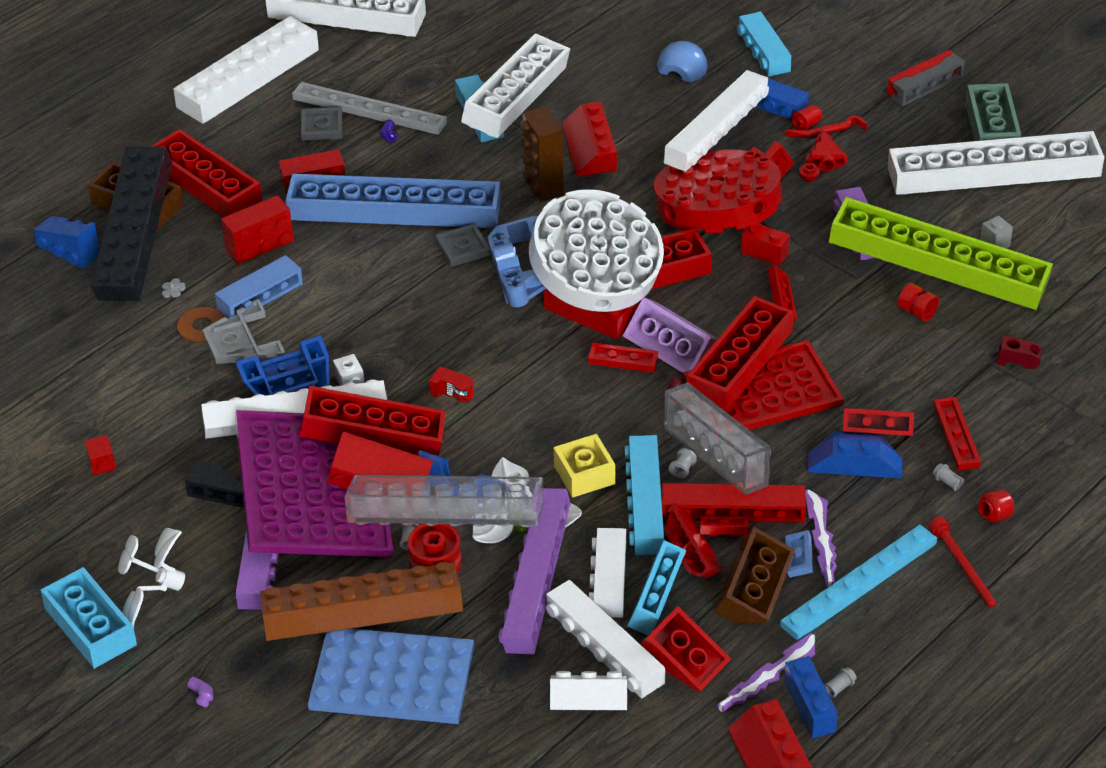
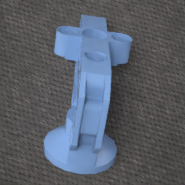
M538 216L498 225L488 236L506 304L509 303L511 307L526 305L529 299L546 289L533 269L524 272L521 270L518 255H516L515 247L512 245L531 238Z

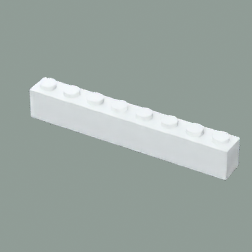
M746 70L665 146L664 164L685 172L692 165H695L713 145L717 144L718 140L725 136L733 126H736L738 121L745 117L753 107H756L761 99L767 96L769 92V86H767L768 77Z
M368 380L365 383L359 384L345 383L342 386L321 387L387 400L384 380ZM300 389L297 392L290 393L281 391L267 396L258 394L252 398L244 399L235 397L229 401L221 402L212 400L206 404H201L205 439L237 435L235 425L236 410L304 413L308 389Z

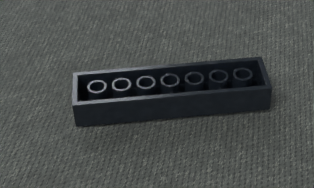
M125 147L91 283L98 301H140L173 163L166 147Z

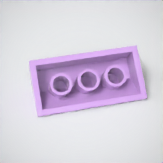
M645 297L641 300L623 334V337L643 349L658 351L659 359L682 373L692 370L718 339L656 301Z

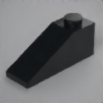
M199 461L194 462L185 479L188 497L244 508L242 483L218 465Z

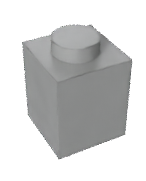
M996 216L982 223L980 240L1008 248L1011 245L1013 227L1000 216Z

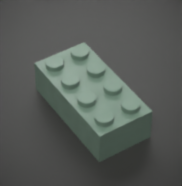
M1008 83L967 86L966 108L974 141L1021 137Z

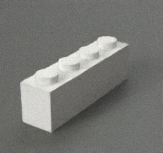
M597 528V538H592V552H596V556H591V570H595V574H590V588H594V592H589V598L610 617L623 618L626 529Z

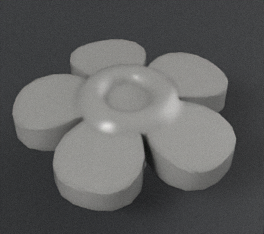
M178 278L172 279L171 282H166L162 285L164 290L162 295L164 298H169L170 296L177 298L181 295L180 292L185 290L186 285L183 282L181 283Z

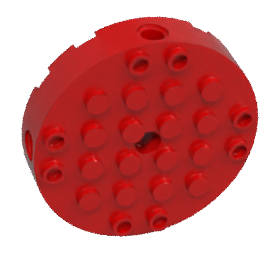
M753 150L707 151L706 155H703L686 172L668 165L659 172L654 181L656 209L658 210L659 217L667 224L681 230L692 228L705 229V233H722L724 228L731 227L740 230L764 221L777 211V205L782 203L780 169L769 157H761Z

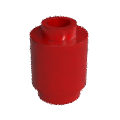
M808 105L793 114L792 123L797 129L807 130L819 123L822 118V112L818 106Z

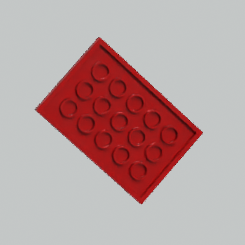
M809 340L779 347L727 412L694 398L716 439L844 405L843 396ZM691 370L683 372V380L686 385L687 375Z

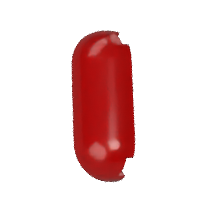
M673 503L667 511L670 514L667 525H664V530L672 544L686 550L682 559L683 566L690 574L700 578L716 576L722 571V566L704 534H700V527L683 508Z

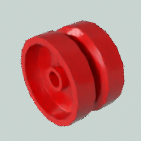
M435 521L418 525L411 531L408 537L410 569L415 566L426 567L437 565L441 562H454L457 574L459 573L462 566L460 535L454 527L448 523Z

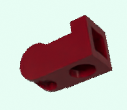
M1003 335L996 364L1005 366L1006 362L1022 365L1027 369L1037 368L1040 365L1042 348L1037 343Z

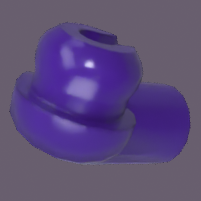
M386 120L380 130L381 137L388 143L395 142L398 137L397 131L395 134L393 133L395 123L392 120Z

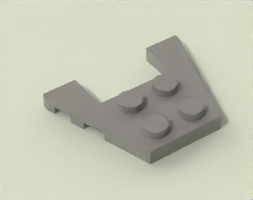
M259 299L252 301V305L246 309L242 307L236 310L237 314L228 319L224 317L202 329L203 337L216 364L236 363V361L256 355L259 361H266L286 354L280 340L257 346L246 323L266 317L265 310Z

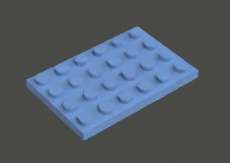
M343 629L326 632L308 701V708L314 711L459 724L474 651V640L361 629Z

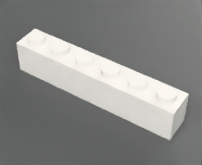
M568 580L546 594V610L552 618H556L567 632H571L578 639L579 643L583 647H587L594 654L595 658L599 662H603L610 671L622 672V676H627V688L631 692H635L642 699L665 684V667L572 581Z

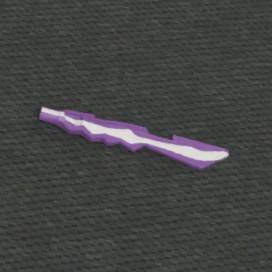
M805 490L809 519H814L815 530H812L811 534L815 549L819 554L817 556L818 566L824 577L825 585L830 587L835 583L834 572L837 569L835 563L837 555L834 552L836 547L831 543L833 534L826 530L828 501L810 490Z
M813 633L808 634L783 651V658L774 664L766 663L749 680L740 682L728 693L725 699L717 703L718 709L724 712L731 706L744 704L748 698L756 697L760 691H765L769 683L779 681V673L785 670V662L806 656L810 658L815 656V635Z

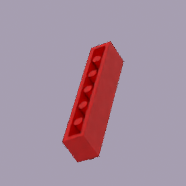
M663 483V520H668L670 513L667 511L675 503L683 508L695 521H700V515L748 516V522L805 523V486Z

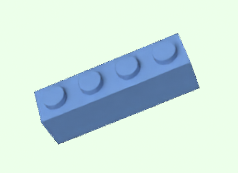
M285 255L216 292L217 310L221 311L228 319L237 314L236 310L242 307L245 309L250 307L252 301L259 299L262 306L303 284L301 268Z

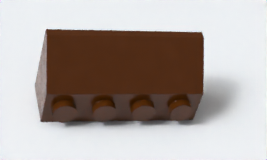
M753 527L741 541L714 612L733 623H767L796 550Z

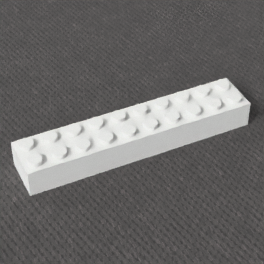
M1094 131L893 148L889 149L888 171L896 195L1101 177L1104 155Z

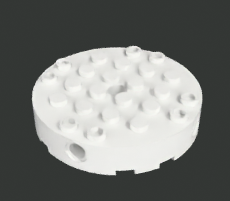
M576 190L550 201L537 217L529 242L530 262L540 282L553 295L564 302L590 311H617L630 307L642 300L654 285L662 265L664 249L662 238L654 223L651 224L645 217L646 213L634 203L628 204L620 200V196L600 190Z

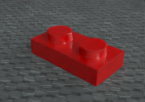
M700 515V534L710 537L718 535L741 537L749 532L748 516Z

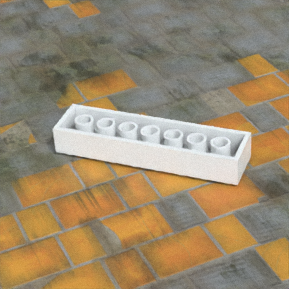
M266 0L268 18L284 20L291 16L300 22L315 25L321 24L416 37L426 15L425 0Z
M291 16L287 17L175 87L173 90L176 108L204 124L319 50L317 31Z
M535 33L465 102L461 122L489 136L498 138L566 68L570 48Z

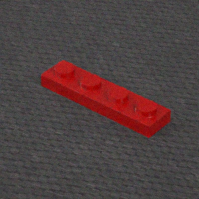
M957 398L934 399L933 407L957 471L980 468L981 460Z

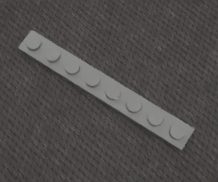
M301 82L292 93L293 100L326 108L342 107V112L383 122L392 120L395 125L439 135L447 124L446 116Z

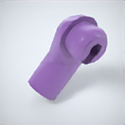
M193 676L187 686L199 694L196 703L206 708L214 698L213 688Z

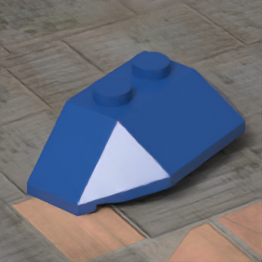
M833 431L809 452L808 472L902 478V457L881 434Z

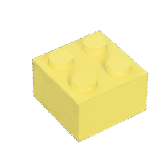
M597 434L554 447V467L572 498L615 484V463Z

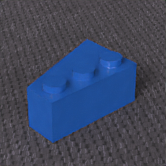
M50 216L34 229L37 246L69 261L73 265L84 269L98 258L100 248L95 223L93 222L83 224L81 220L70 222L68 218Z

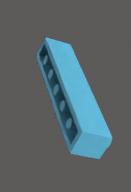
M657 435L629 436V445L625 446V459L630 460V462H626V476L631 477V479H626L627 493L632 495L627 496L628 511L633 513L628 514L629 528L634 530L629 531L630 546H634L635 555H657L664 541Z

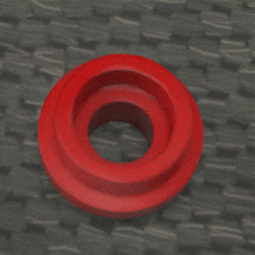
M806 163L799 168V174L804 181L812 182L819 176L820 168L813 163Z

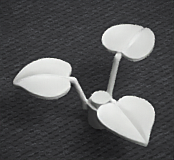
M504 457L497 463L491 475L506 483L507 491L505 492L504 514L501 517L497 513H486L475 521L472 537L474 540L482 543H497L506 539L512 533L513 523L506 520L510 497L517 499L521 498L524 493H527L532 503L535 498L529 486L526 485L529 481L527 470L511 463ZM572 503L566 527L576 521L582 514L581 509Z
M171 528L163 530L155 548L156 558L154 566L134 558L138 549V538L136 536H129L126 542L125 550L122 552L119 560V573H127L131 562L157 572L156 581L159 582L157 586H138L136 591H131L122 613L133 625V628L143 601V591H166L167 588L179 591L184 584L185 573L175 570V568L164 563L171 547L182 533L179 530Z

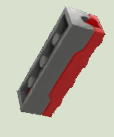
M947 50L888 78L887 95L892 97L901 106L909 104L963 78L965 61L955 53L953 54L951 50Z

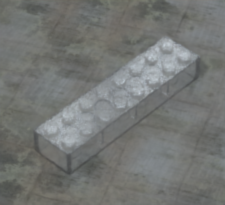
M354 475L345 495L347 523H356L358 525L366 523H379L380 525L402 523L403 525L426 524L429 526L437 524H450L451 526L473 524L474 526L498 525L500 527L521 525L523 527L538 525L544 506L543 477Z

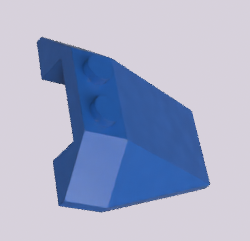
M321 336L301 341L298 351L260 362L257 355L236 361L241 379L253 395L261 394L267 396L281 391L287 393L297 392L300 389H309V386L320 388L330 386L329 354Z

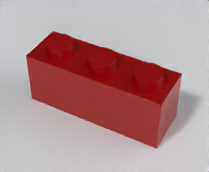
M339 149L278 161L280 177L285 192H288L292 174L346 176L345 165Z
M844 408L842 431L913 436V412Z

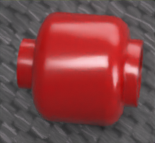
M1005 490L990 491L981 496L978 503V511L988 522L994 523L1006 520L1013 514L1014 501Z

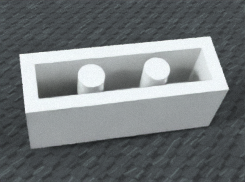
M557 671L556 675H551L550 710H627V676H622V672L618 671L607 672V676H597V672L584 671L581 672V675H571L569 671Z

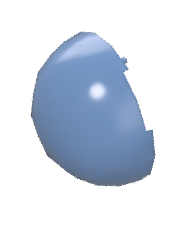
M684 40L671 42L660 52L657 61L659 73L668 75L669 72L674 71L679 73L682 80L686 82H694L701 79L706 74L708 67L707 59L702 49L698 45Z

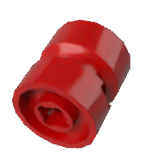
M909 283L900 293L897 305L900 309L909 314L913 313L915 317L926 322L935 314L939 306V297L929 291L924 293L923 288L914 283Z

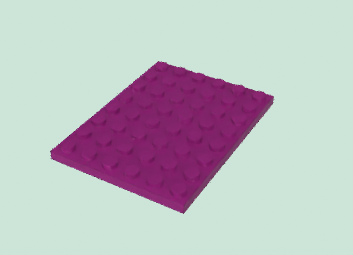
M236 410L235 425L249 552L392 557L394 550L386 502L327 483L339 444L300 437L304 413Z

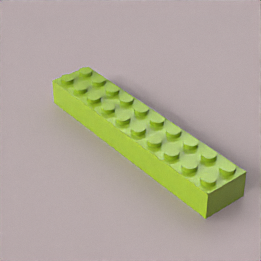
M848 197L845 198L832 223L829 243L1037 310L1053 266L1052 263Z

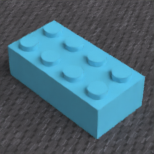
M84 567L41 589L45 610L94 669L137 645L133 625Z

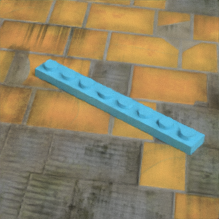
M918 525L780 621V627L795 640H800L936 545L937 537L923 526Z

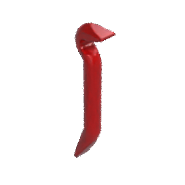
M850 116L843 122L809 130L786 129V137L810 138L818 136L823 131L832 133L850 128L852 124H857L862 129L867 130L868 124L859 116Z

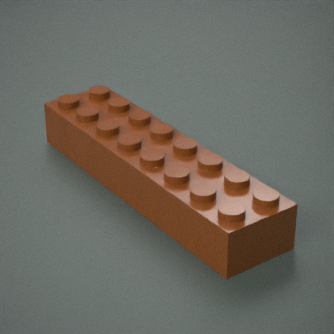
M441 562L437 565L426 567L415 566L412 569L405 570L393 569L378 574L367 573L364 576L358 577L345 576L338 580H319L311 584H293L290 587L284 588L271 587L260 591L266 641L463 612L461 586L454 562Z

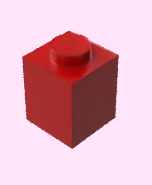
M107 435L85 440L93 475L116 470L113 452Z

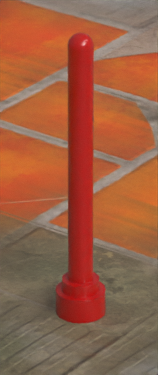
M943 516L934 518L928 525L931 533L943 540L986 605L991 608L994 607L996 600L950 535L949 523Z

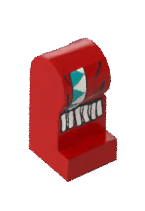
M439 366L429 380L431 396L439 398L441 394L455 397L460 402H468L474 397L473 379L467 375Z

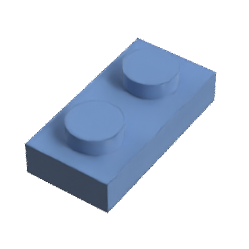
M809 531L785 535L786 545L796 550L787 572L789 577L812 573V542Z

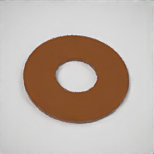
M194 308L185 312L179 318L177 330L183 338L189 341L205 342L203 331L194 329L192 327L193 322L204 318L210 320L211 324L225 316L215 308Z

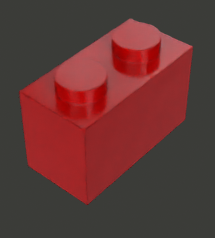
M755 223L747 227L742 233L741 253L780 266L789 254L790 234Z

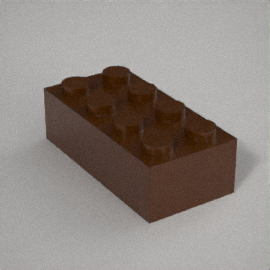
M546 106L523 112V121L521 122V129L524 138L521 139L524 149L522 161L525 165L523 178L526 183L530 184L532 193L537 195L541 202L563 196L562 129Z
M112 161L88 184L91 204L110 211L121 164ZM168 182L157 229H160L183 206L181 186Z

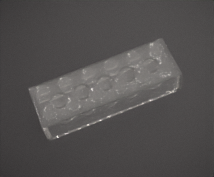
M689 383L665 391L664 430L689 450H692L700 459L745 495L769 486L771 450L767 443Z

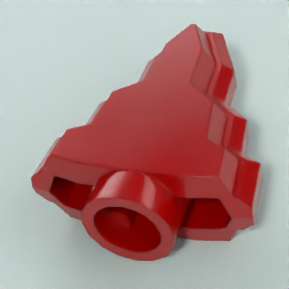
M825 131L819 133L815 139V145L811 147V152L807 153L806 163L817 165L823 172H831L848 162L846 153L833 142V138Z

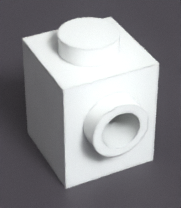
M354 354L333 360L334 375L340 386L345 383H364L363 369Z

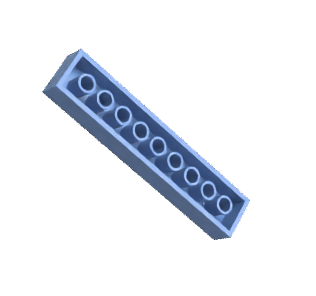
M292 174L286 197V205L290 208L291 220L443 227H464L475 224L477 228H495L498 224L501 205L500 182Z

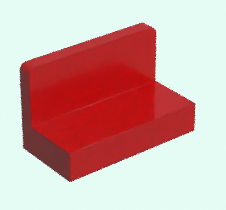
M777 141L771 145L766 153L761 152L755 147L751 149L761 157H769L780 169L781 179L794 164L786 150Z

